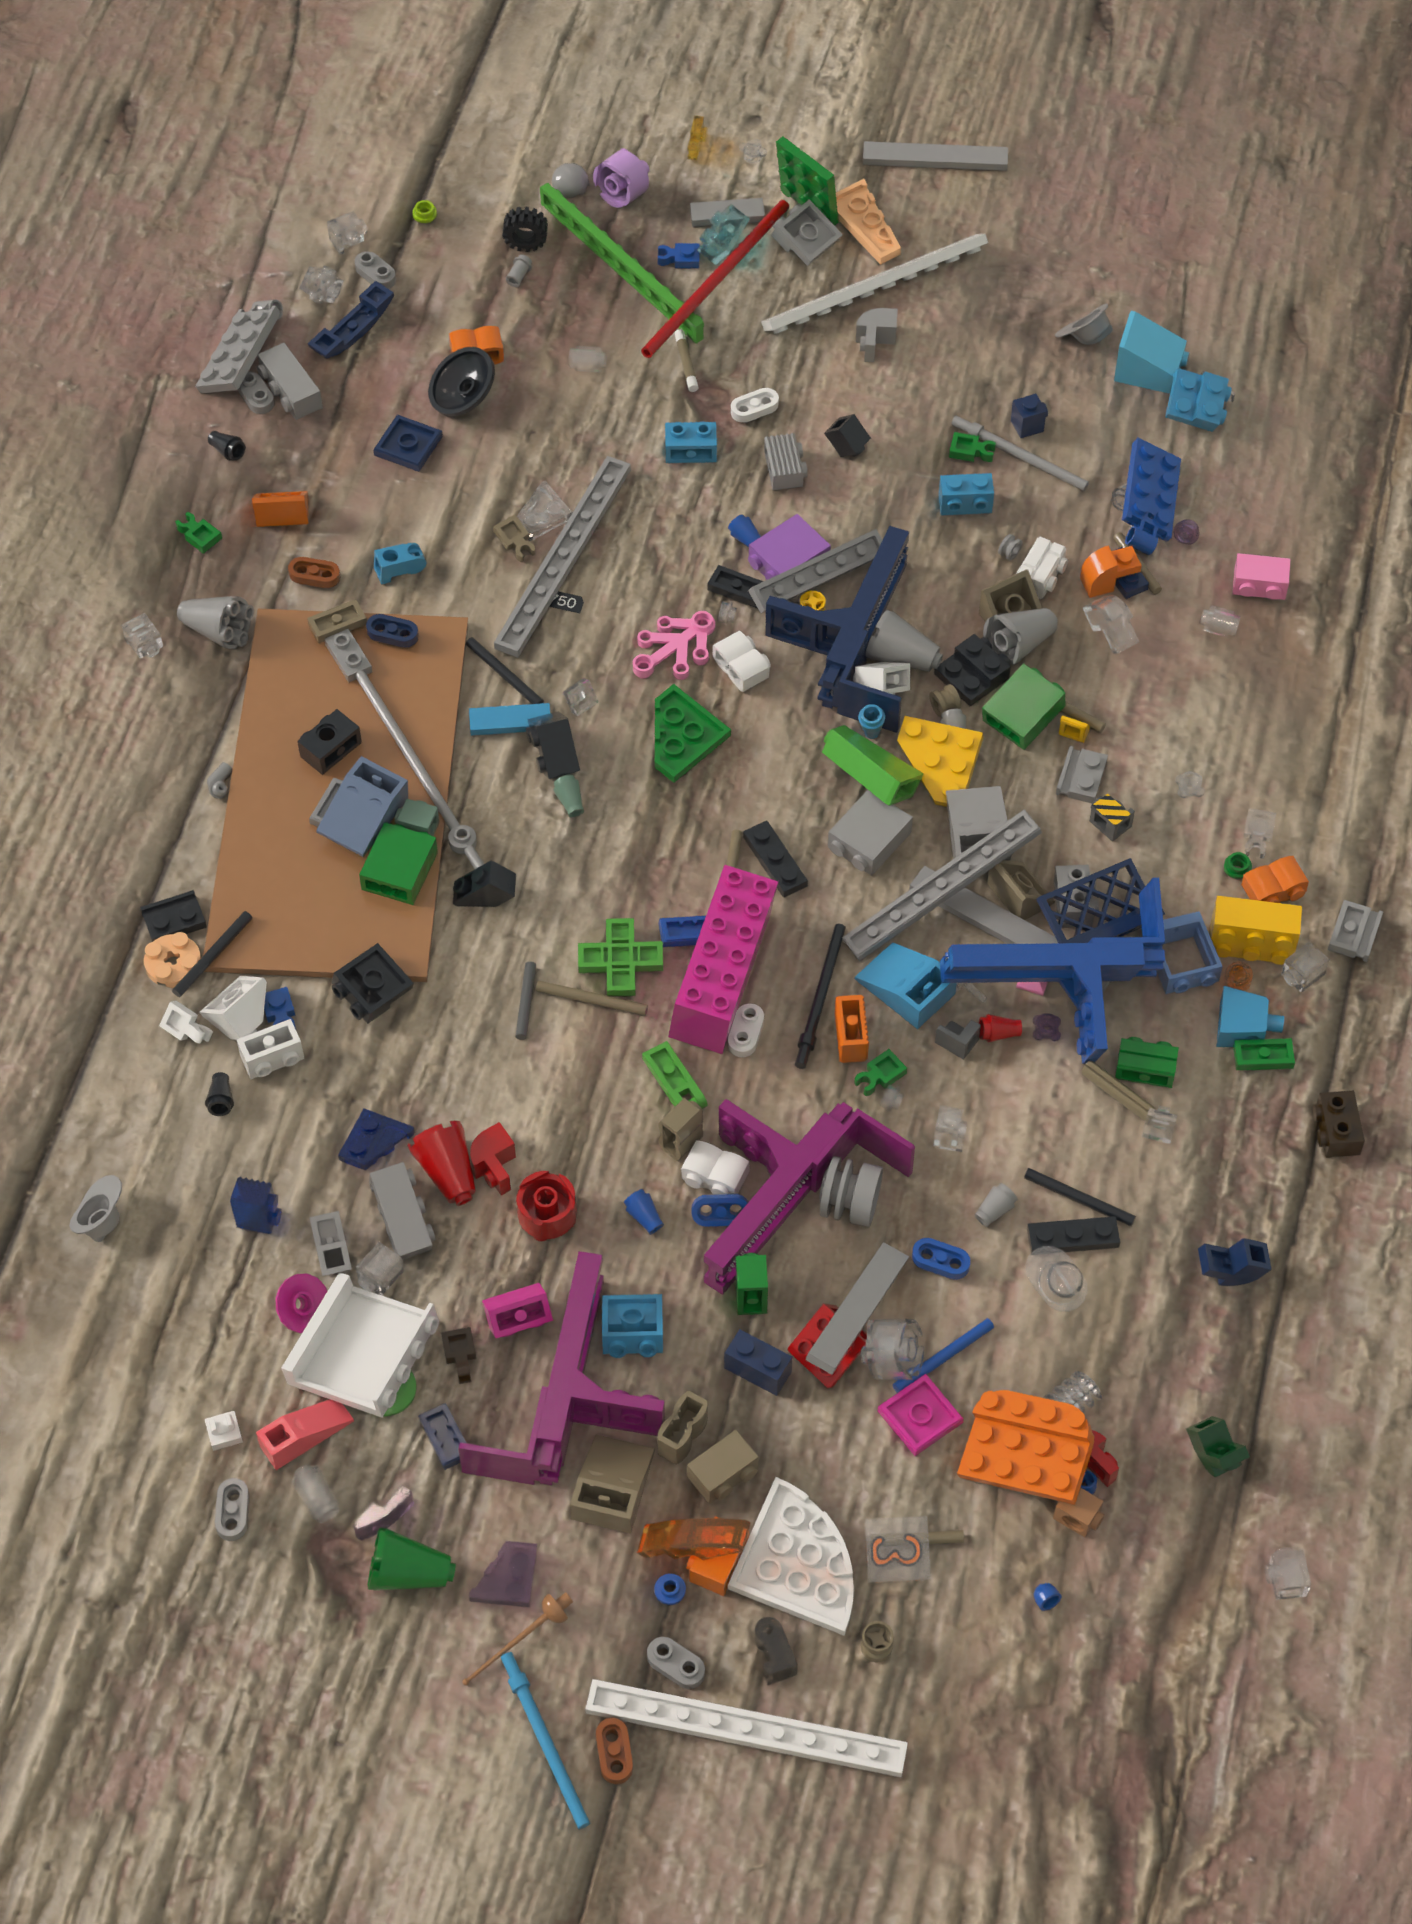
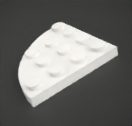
M775 1477L728 1583V1590L845 1636L851 1617L854 1591L850 1556L840 1532L828 1514L812 1502L805 1492Z

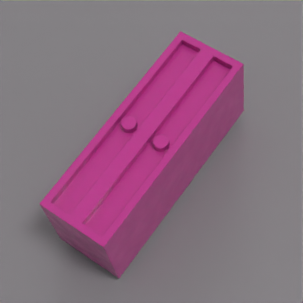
M724 864L675 1001L669 1038L723 1054L771 915L778 881Z

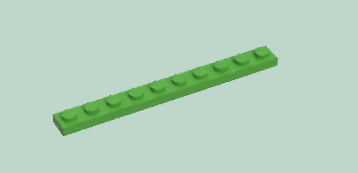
M548 182L540 187L541 205L665 317L670 319L684 304L682 300H678L671 293L668 287L660 284L651 272H647L641 267L635 258H631L621 245L612 241L604 230H600L588 216H584L574 203H570L565 199L558 189H554ZM692 313L679 329L683 330L685 335L697 344L704 339V322L699 315Z

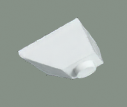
M239 976L204 1007L200 1014L232 1040L257 1032L256 1028L263 1022L267 982L263 977Z

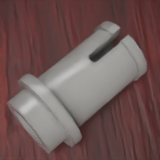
M526 255L515 257L514 265L506 276L507 283L513 287H519L526 272H529L532 268V261Z

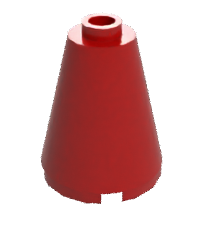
M454 1120L450 1121L451 1127L443 1128L442 1124H438L416 1135L413 1138L415 1144L408 1143V1148L450 1204L456 1203L457 1206H461L473 1199L472 1195L476 1192L464 1127L460 1121Z

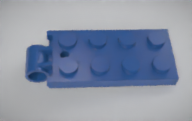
M1137 438L1132 443L1122 521L1132 525L1127 533L1125 544L1150 555L1157 546L1158 538L1165 542L1172 538L1181 458L1140 438Z

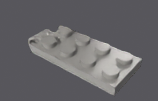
M279 300L256 301L248 312H244L243 309L238 310L232 318L226 333L222 336L217 349L211 355L208 365L200 375V379L195 386L200 393L239 389L273 326L283 315V306Z

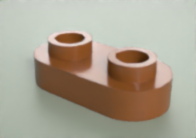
M297 557L288 565L290 579L298 584L331 588L336 586L341 578L338 565L331 561Z
M607 1718L600 1722L596 1729L601 1773L607 1782L622 1784L629 1780L633 1773L628 1730L621 1720ZM609 1734H616L618 1739L610 1742L606 1737ZM618 1764L623 1769L621 1772L615 1773L611 1770L612 1766Z

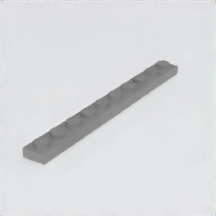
M610 456L606 457L494 641V649L517 658L520 656L630 473V463Z

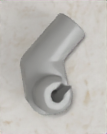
M222 762L207 779L209 793L218 799L225 797L228 788L224 780L232 773V768L225 762Z

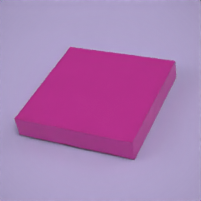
M927 1374L879 1405L877 1410L914 1456L957 1428L964 1420Z

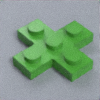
M634 918L606 919V943H578L579 973L607 972V996H636L635 972L663 971V941L635 942Z

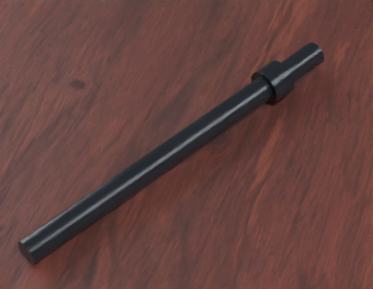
M835 924L805 1031L800 1034L797 1045L799 1051L795 1066L799 1069L806 1068L810 1052L815 1048L817 1041L815 1036L842 943V937L846 929L843 924Z

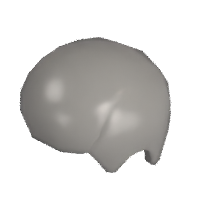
M576 163L561 165L552 176L553 188L558 189L564 198L583 195L587 185L589 186L586 171Z

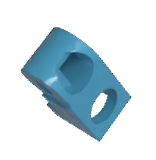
M417 543L400 544L374 550V570L381 585L390 583L391 577L407 573H419L427 564L422 550Z

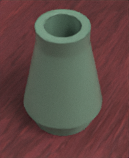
M565 775L555 780L553 791L568 812L569 817H577L583 814L584 808L582 806L579 781L573 775Z

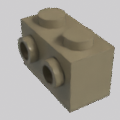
M734 1430L687 1464V1478L706 1501L711 1504L716 1499L722 1500L732 1492L733 1487L741 1481L745 1483L751 1480L757 1473L759 1457L737 1430Z

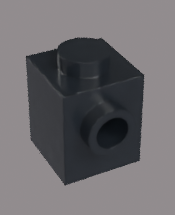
M855 414L839 417L824 433L840 457L850 455L855 457L864 451V445L871 439Z

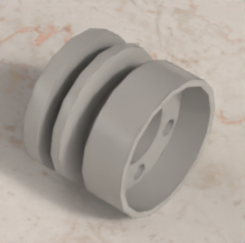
M833 1156L830 1166L825 1171L820 1189V1216L828 1218L833 1205L835 1206V1220H840L846 1208L850 1209L851 1224L870 1227L879 1197L883 1167L864 1163L860 1168L859 1174L856 1175L853 1174V1160L848 1159L844 1171H840L842 1159L841 1157Z

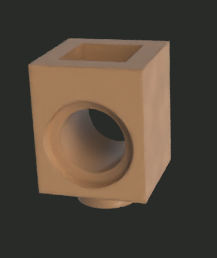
M1080 1488L1076 1504L1059 1501L1055 1507L1053 1519L1086 1538L1091 1529L1095 1531L1098 1529L1105 1514L1101 1513L1104 1501Z

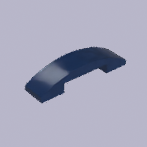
M377 281L373 282L359 295L360 303L330 331L326 328L320 331L308 343V347L326 359L342 353L374 326L391 303L394 292Z

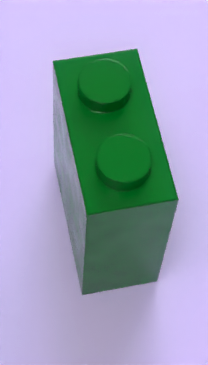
M1023 663L982 707L983 721L1025 750L1066 706L1065 691L1059 684L1051 683L1045 679L1039 670L1029 668Z
M384 822L359 874L361 890L414 905L438 854L436 837L427 832H417L406 829L399 824L393 825Z

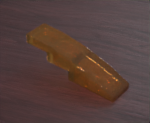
M702 1518L669 1520L644 1525L637 1554L645 1558L666 1554L673 1559L695 1555L702 1560L743 1552L751 1522L740 1519Z

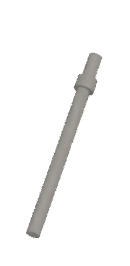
M957 415L952 420L953 426L970 435L979 436V439L983 441H994L997 448L1083 491L1089 485L1088 481L984 430V426L976 422L972 424Z

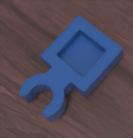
M675 243V248H670L666 245L658 246V265L666 266L670 263H675V268L699 269L700 243Z
M284 987L266 992L264 1012L267 1022H274L273 1025L291 1019L295 1027V1022L291 1017L296 1015L288 988Z

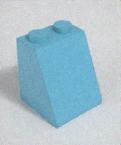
M1130 311L1119 345L1114 381L1170 394L1175 371L1178 368L1181 369V366L1186 367L1189 352L1185 351L1187 341L1141 314Z

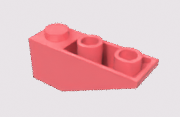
M329 1399L283 1415L257 1431L256 1435L261 1450L275 1470H278L354 1422V1419L342 1403Z

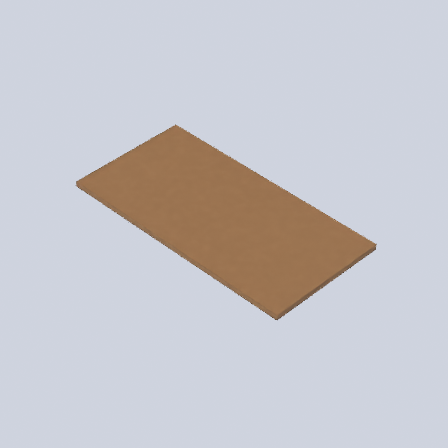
M258 609L204 954L244 911H247L252 916V920L204 972L333 978L334 972L378 943L411 981L427 982L446 822L438 811L439 825L434 834L437 841L438 854L414 905L361 890L359 874L373 845L362 857L316 833L318 827L310 824L309 818L332 779L337 778L343 781L346 774L362 756L408 780V799L414 801L421 800L429 805H435L358 680L356 679L348 683L327 649L325 641L318 643L308 625L307 618L324 611ZM364 613L367 620L371 616L376 615V613ZM385 614L414 622L418 627L419 634L416 644L403 648L374 641L369 638L366 625L350 632L372 666V673L367 674L368 678L448 805L469 624L468 617ZM338 709L360 727L362 743L322 775L300 757L297 741L305 732L318 725L324 716L330 715ZM395 817L389 824H395Z

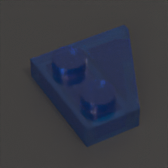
M363 1108L338 1154L339 1161L367 1170L380 1157L386 1156L395 1150L394 1146L406 1137L408 1139L413 1137L415 1133L414 1127Z

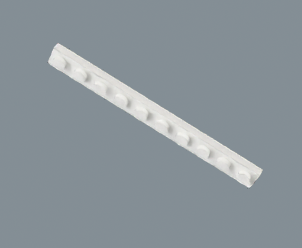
M985 233L972 235L761 321L764 331H773L774 334L787 330V325L790 323L802 324L809 321V316L817 313V316L831 312V307L838 304L839 307L853 303L852 298L859 295L860 298L875 294L874 289L881 287L883 290L893 287L898 279L903 278V281L915 278L917 277L916 272L923 269L925 272L937 269L939 267L938 263L942 261L951 263L959 260V255L964 252L967 255L976 253L981 250L980 246L988 243Z
M592 1679L585 1709L586 1714L617 1718L625 1722L902 1777L908 1742Z

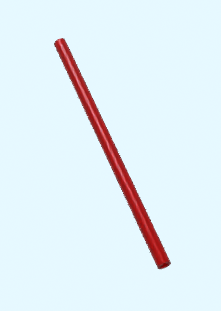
M780 200L647 342L641 349L644 357L651 358L773 227L775 222L789 209L787 201Z

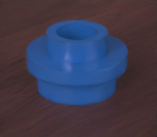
M665 1574L655 1583V1596L663 1604L675 1605L682 1601L685 1596V1582L678 1575ZM672 1584L676 1589L673 1592H667L664 1589L665 1586Z

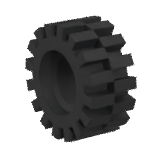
M526 206L525 210H522L521 207H517L516 211L511 209L504 218L502 236L505 239V243H510V248L512 249L517 247V251L520 252L522 248L525 249V252H530V248L533 251L538 250V247L542 248L547 238V218L544 217L542 212L537 214V209L535 208L532 211H529V207ZM519 228H528L531 229V231H523Z

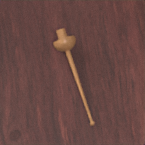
M565 1592L555 1600L550 1594L546 1595L542 1601L544 1614L470 1677L463 1679L462 1683L468 1685L469 1681L549 1619L554 1623L565 1622L568 1617L563 1610L573 1603L570 1596Z

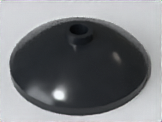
M477 347L461 348L448 355L438 365L431 377L428 389L431 405L445 416H459L476 408L486 398L494 381L495 366L492 358L484 350Z

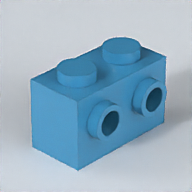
M716 422L665 423L666 463L717 462Z
M992 473L940 475L938 494L940 514L992 513L994 500Z

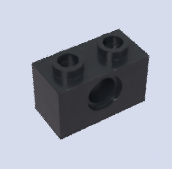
M336 709L330 715L324 716L313 729L305 732L297 742L300 757L323 775L359 746L362 740L360 727Z

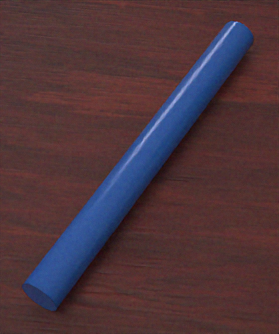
M988 1318L897 1380L892 1384L894 1390L897 1393L991 1331L994 1328L992 1321Z

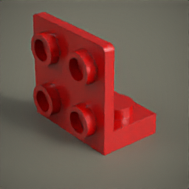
M823 1303L787 1350L827 1388H833L860 1353H872L878 1346V1343L862 1329L833 1375L808 1362L806 1357L839 1308L837 1305Z

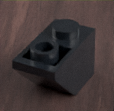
M490 860L454 881L453 905L497 907L515 897L516 873Z

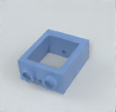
M1200 911L1163 920L1164 944L1194 937L1206 966L1171 975L1165 960L1163 963L1164 969L1156 970L1165 994L1173 992L1183 993L1190 988L1198 986L1207 987L1219 982L1223 966Z

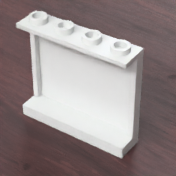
M339 1272L281 1367L287 1384L383 1418L387 1409L393 1406L402 1383L407 1382L414 1362L422 1356L428 1338L438 1328L439 1318L434 1304L429 1303L427 1308L423 1310L353 1286L350 1276Z

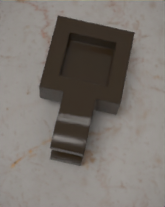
M471 1327L441 1332L446 1363H456L459 1384L471 1382L468 1360L476 1359Z

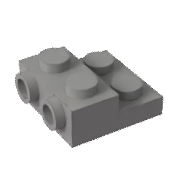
M810 199L803 205L798 203L794 206L786 219L783 216L779 218L773 225L774 231L771 234L787 253L793 250L807 266L839 241L843 235Z

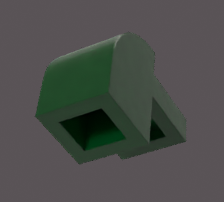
M1211 1416L1186 1428L1197 1456L1205 1469L1214 1477L1242 1465L1241 1461L1250 1457L1246 1446L1233 1442L1224 1419Z

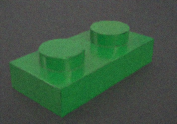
M1292 1038L1234 1040L1233 1050L1236 1071L1294 1069L1295 1058Z

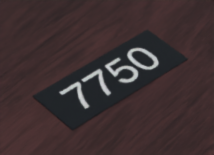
M558 591L549 607L580 613L584 604L583 597Z

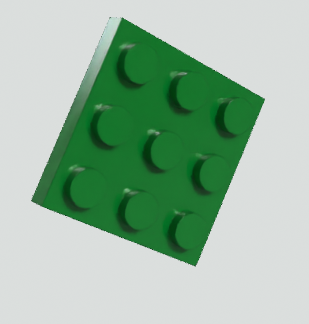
M782 136L776 141L781 191L785 196L793 198L801 205L810 199L834 226L837 225L839 222L834 174Z

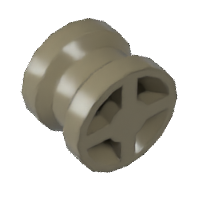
M952 684L944 686L941 691L934 690L929 693L931 706L939 717L949 709L961 708L960 697Z

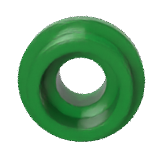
M1241 852L1232 853L1224 862V871L1234 879H1243V875L1252 869L1249 857Z

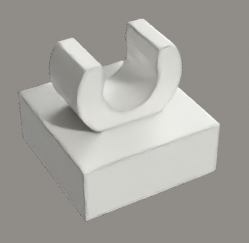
M235 1411L205 1419L213 1451L243 1443Z

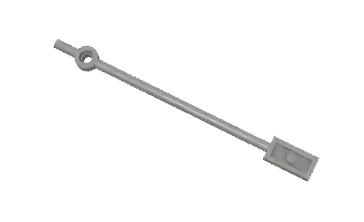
M346 629L325 638L327 649L348 683L356 679L358 680L434 805L438 807L439 813L451 830L448 836L450 848L455 853L465 854L474 869L483 865L482 859L475 850L477 839L474 829L467 825H460L368 678L367 674L372 673V666L350 630Z

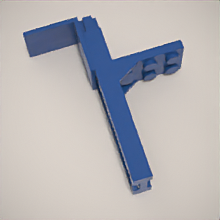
M1152 878L1139 893L1142 937L1092 938L1088 943L952 944L948 952L940 960L941 983L1059 982L1077 1008L1074 1022L1075 1026L1079 1027L1080 1038L1077 1040V1053L1082 1056V1064H1086L1088 1061L1096 1062L1108 1049L1102 981H1131L1133 977H1156V970L1164 969L1165 951L1162 946L1165 943L1159 878Z

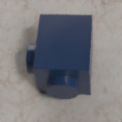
M1037 394L1013 400L1010 421L1019 437L1025 438L1044 432L1048 410L1046 404L1040 401Z

